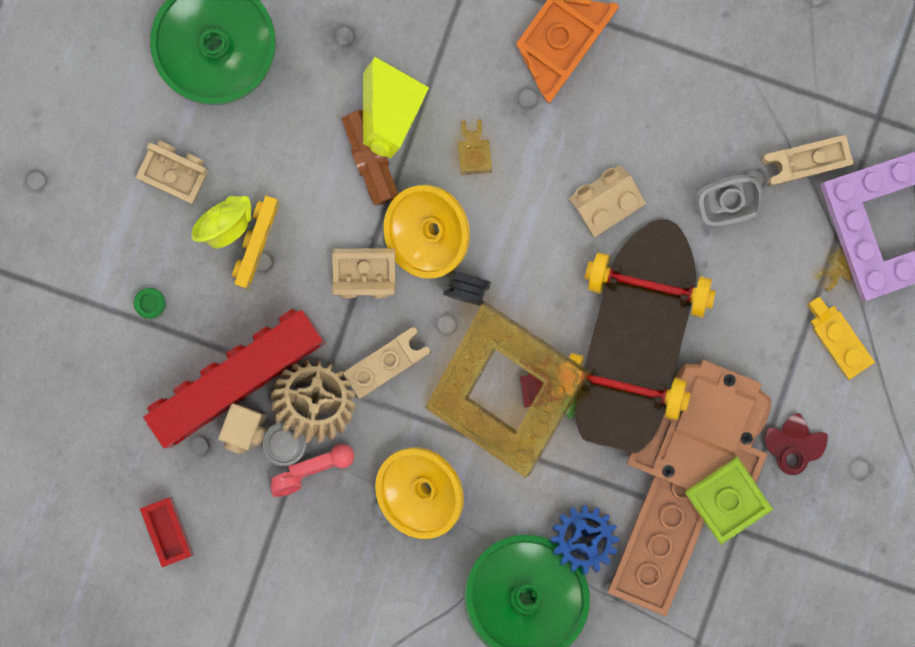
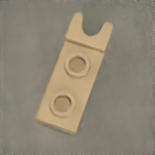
M846 134L780 150L761 157L763 164L773 163L779 168L778 175L771 177L767 181L769 187L849 167L854 164Z
M415 326L343 372L345 378L350 380V385L359 399L432 353L428 347L420 350L410 348V340L418 333Z

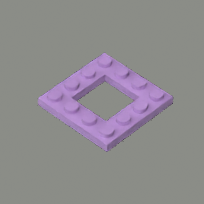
M915 152L820 184L861 302L915 284V251L883 261L863 202L913 185L915 186Z

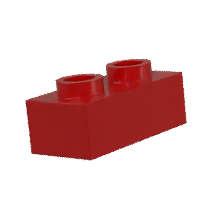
M173 497L140 508L161 567L194 555Z

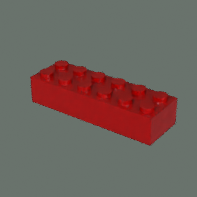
M294 308L287 311L278 318L280 321L279 325L273 329L266 326L252 336L254 342L246 347L245 345L242 346V344L234 347L225 354L228 358L221 364L211 363L199 372L202 376L195 382L193 380H186L174 388L173 392L175 395L170 399L160 398L146 408L149 413L142 418L163 449L173 448L229 410L232 403L241 402L279 376L285 369L288 370L294 363H298L327 342L308 314L302 309L298 312Z

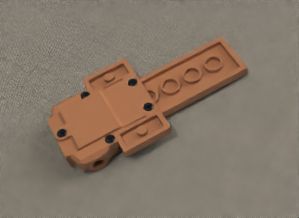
M701 360L699 364H684L675 372L673 381L674 378L686 380L685 392L691 393L687 411L681 410L678 420L666 418L665 412L659 431L651 443L640 453H630L626 463L629 466L654 475L607 592L665 617L668 614L705 522L684 491L736 456L756 483L767 457V453L752 448L754 439L763 430L771 409V398L760 389L762 383L706 360Z

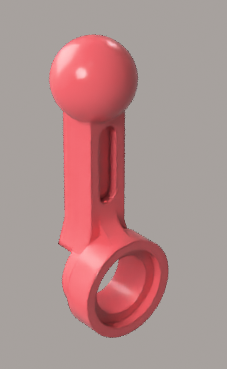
M337 444L329 453L288 466L290 472L279 474L271 479L270 490L272 496L282 497L297 492L302 488L301 482L306 476L332 467H349L354 461L353 449L347 444Z

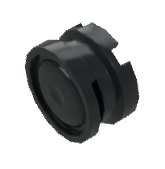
M451 271L448 275L450 280L448 287L451 288L444 290L443 295L484 307L485 301H483L485 291L489 290L491 282L469 274Z

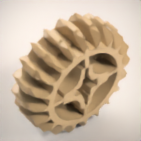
M320 359L316 361L314 366H311L310 362L305 360L302 368L297 363H294L290 371L285 369L281 373V379H276L274 383L276 390L272 391L270 398L275 402L272 403L271 410L278 412L275 417L276 423L285 422L283 426L284 432L290 429L294 430V440L300 434L305 435L306 443L311 441L312 436H315L318 443L323 442L325 435L332 440L337 434L336 431L342 433L346 428L345 423H350L353 418L351 412H354L356 404L352 402L355 397V391L348 390L351 386L350 380L341 381L343 371H339L336 374L332 372V363L327 368L321 367ZM310 383L308 388H298L297 391L291 390L299 384ZM323 387L328 389L331 393L325 391ZM295 409L301 411L304 417L297 413ZM329 412L335 413L327 419L316 420L317 415L328 414Z

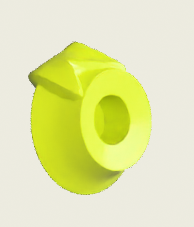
M228 196L225 201L209 209L195 223L191 233L192 240L204 242L214 249L225 247L237 240L245 232L248 222L251 220V203L247 196Z

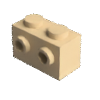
M232 403L218 440L225 442L224 448L239 454L245 453L246 450H254L255 446L262 445L263 437L267 431V428L263 427L267 414L238 403Z

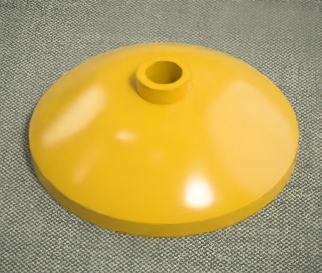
M417 185L403 190L390 203L384 219V238L387 248L395 249V262L403 270L420 278L431 279L444 276L460 265L468 251L470 227L464 209L449 192L433 185ZM434 224L438 225L439 233L434 230Z
M411 447L395 452L381 465L375 483L376 497L382 513L397 530L413 538L432 539L445 534L457 523L463 510V488L457 473L443 457L428 449ZM425 483H428L432 490H429Z

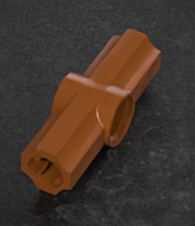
M363 110L347 114L341 120L352 146L351 153L360 176L363 175L374 206L392 201L398 195L388 168L390 164L387 157L375 154L370 147L363 144Z

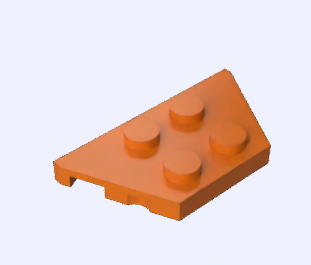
M547 0L517 41L516 47L544 100L549 105L619 9L618 4L591 0Z

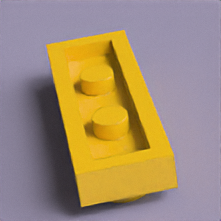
M266 195L264 201H258L253 214V218L257 219L254 230L247 231L242 248L246 249L243 261L237 260L232 273V277L236 278L234 284L250 289L280 204L278 199Z

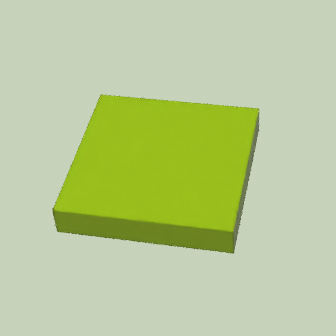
M737 456L684 491L720 545L773 510Z

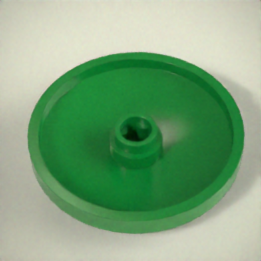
M166 0L153 21L150 48L152 59L159 75L173 91L195 103L224 105L248 96L264 81L275 58L276 34L271 17L260 0Z
M515 535L494 543L474 562L465 583L464 605L473 631L487 647H569L580 635L587 621L590 607L588 583L585 575H582L581 567H578L572 573L570 572V563L567 562L562 566L559 564L563 558L562 555H553L552 553L558 547L557 544L550 543L549 539L540 536Z

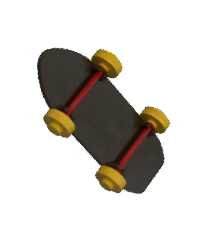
M665 219L653 221L636 232L619 251L611 268L609 267V254L597 252L594 262H588L585 279L589 280L588 291L601 294L605 282L606 286L586 363L583 369L584 356L571 353L568 362H562L558 380L563 381V393L575 395L578 384H580L575 412L579 434L582 439L589 443L633 454L643 451L654 439L661 426L665 409V417L674 420L679 419L681 410L687 411L691 393L685 392L687 381L674 378L673 381L691 306L692 316L704 318L706 308H713L716 291L711 290L712 278L700 276L697 288H695V262L688 240L676 223Z

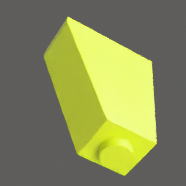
M377 57L373 58L363 73V144L370 147L375 154L391 159L401 147L429 87Z

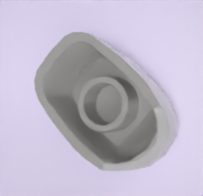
M746 174L731 175L704 186L696 193L699 214L702 220L711 226L729 225L751 219L758 215L763 200V190L760 182L753 176Z

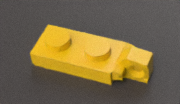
M816 297L807 304L815 316L810 321L814 327L812 330L847 380L852 379L875 363L842 313L835 306L828 309L820 297Z

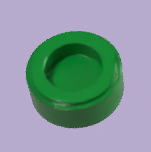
M144 288L136 294L134 308L141 317L155 319L165 311L166 299L159 290Z

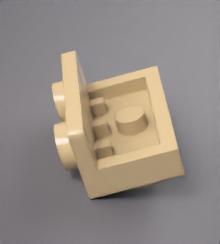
M159 141L157 145L149 142L146 147L148 152L136 179L194 205L209 173L203 167L204 161L188 153L185 158L174 154L176 148L162 141Z
M620 165L607 169L600 178L591 184L581 186L574 195L569 197L570 203L578 211L594 238L646 205L631 175Z
M333 248L332 295H339L342 298L371 295L373 298L380 299L395 294V249Z

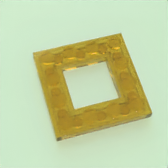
M484 303L478 310L425 408L527 478L534 470L590 372L489 303ZM495 350L544 382L518 430H515L469 398Z

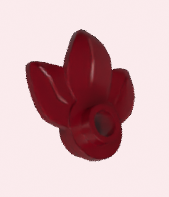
M800 413L790 416L783 424L782 430L768 427L765 434L767 450L777 457L776 461L779 469L787 475L802 473L806 469L808 462L817 460L823 455L828 442L827 433L817 432L809 434L807 423ZM789 454H795L797 457V463L793 466L787 463V456Z

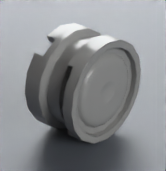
M280 422L271 426L265 432L262 440L263 451L272 463L280 466H289L300 461L305 455L308 445L305 441V435L300 434L294 440V430L290 429L284 432L283 426L285 422Z

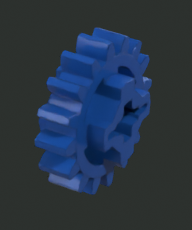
M587 505L581 507L580 513H577L574 507L570 508L569 518L564 514L559 517L562 526L554 525L552 527V530L558 533V536L550 539V543L558 545L552 553L553 555L561 554L563 558L559 564L562 566L567 562L570 563V572L572 573L578 567H581L582 575L588 573L589 567H592L593 571L597 573L601 570L600 562L605 566L611 563L607 555L617 554V550L611 547L612 544L619 542V537L612 536L611 534L617 526H608L606 522L610 516L607 514L602 518L599 517V508L597 507L592 513H588ZM585 520H589L598 525L599 527H591L586 524ZM571 524L572 536L564 542L566 529ZM581 533L584 537L596 535L588 543V547L585 543L573 545L582 536ZM605 538L604 549L598 555L597 545L599 541ZM570 553H578L583 556L584 560H579Z

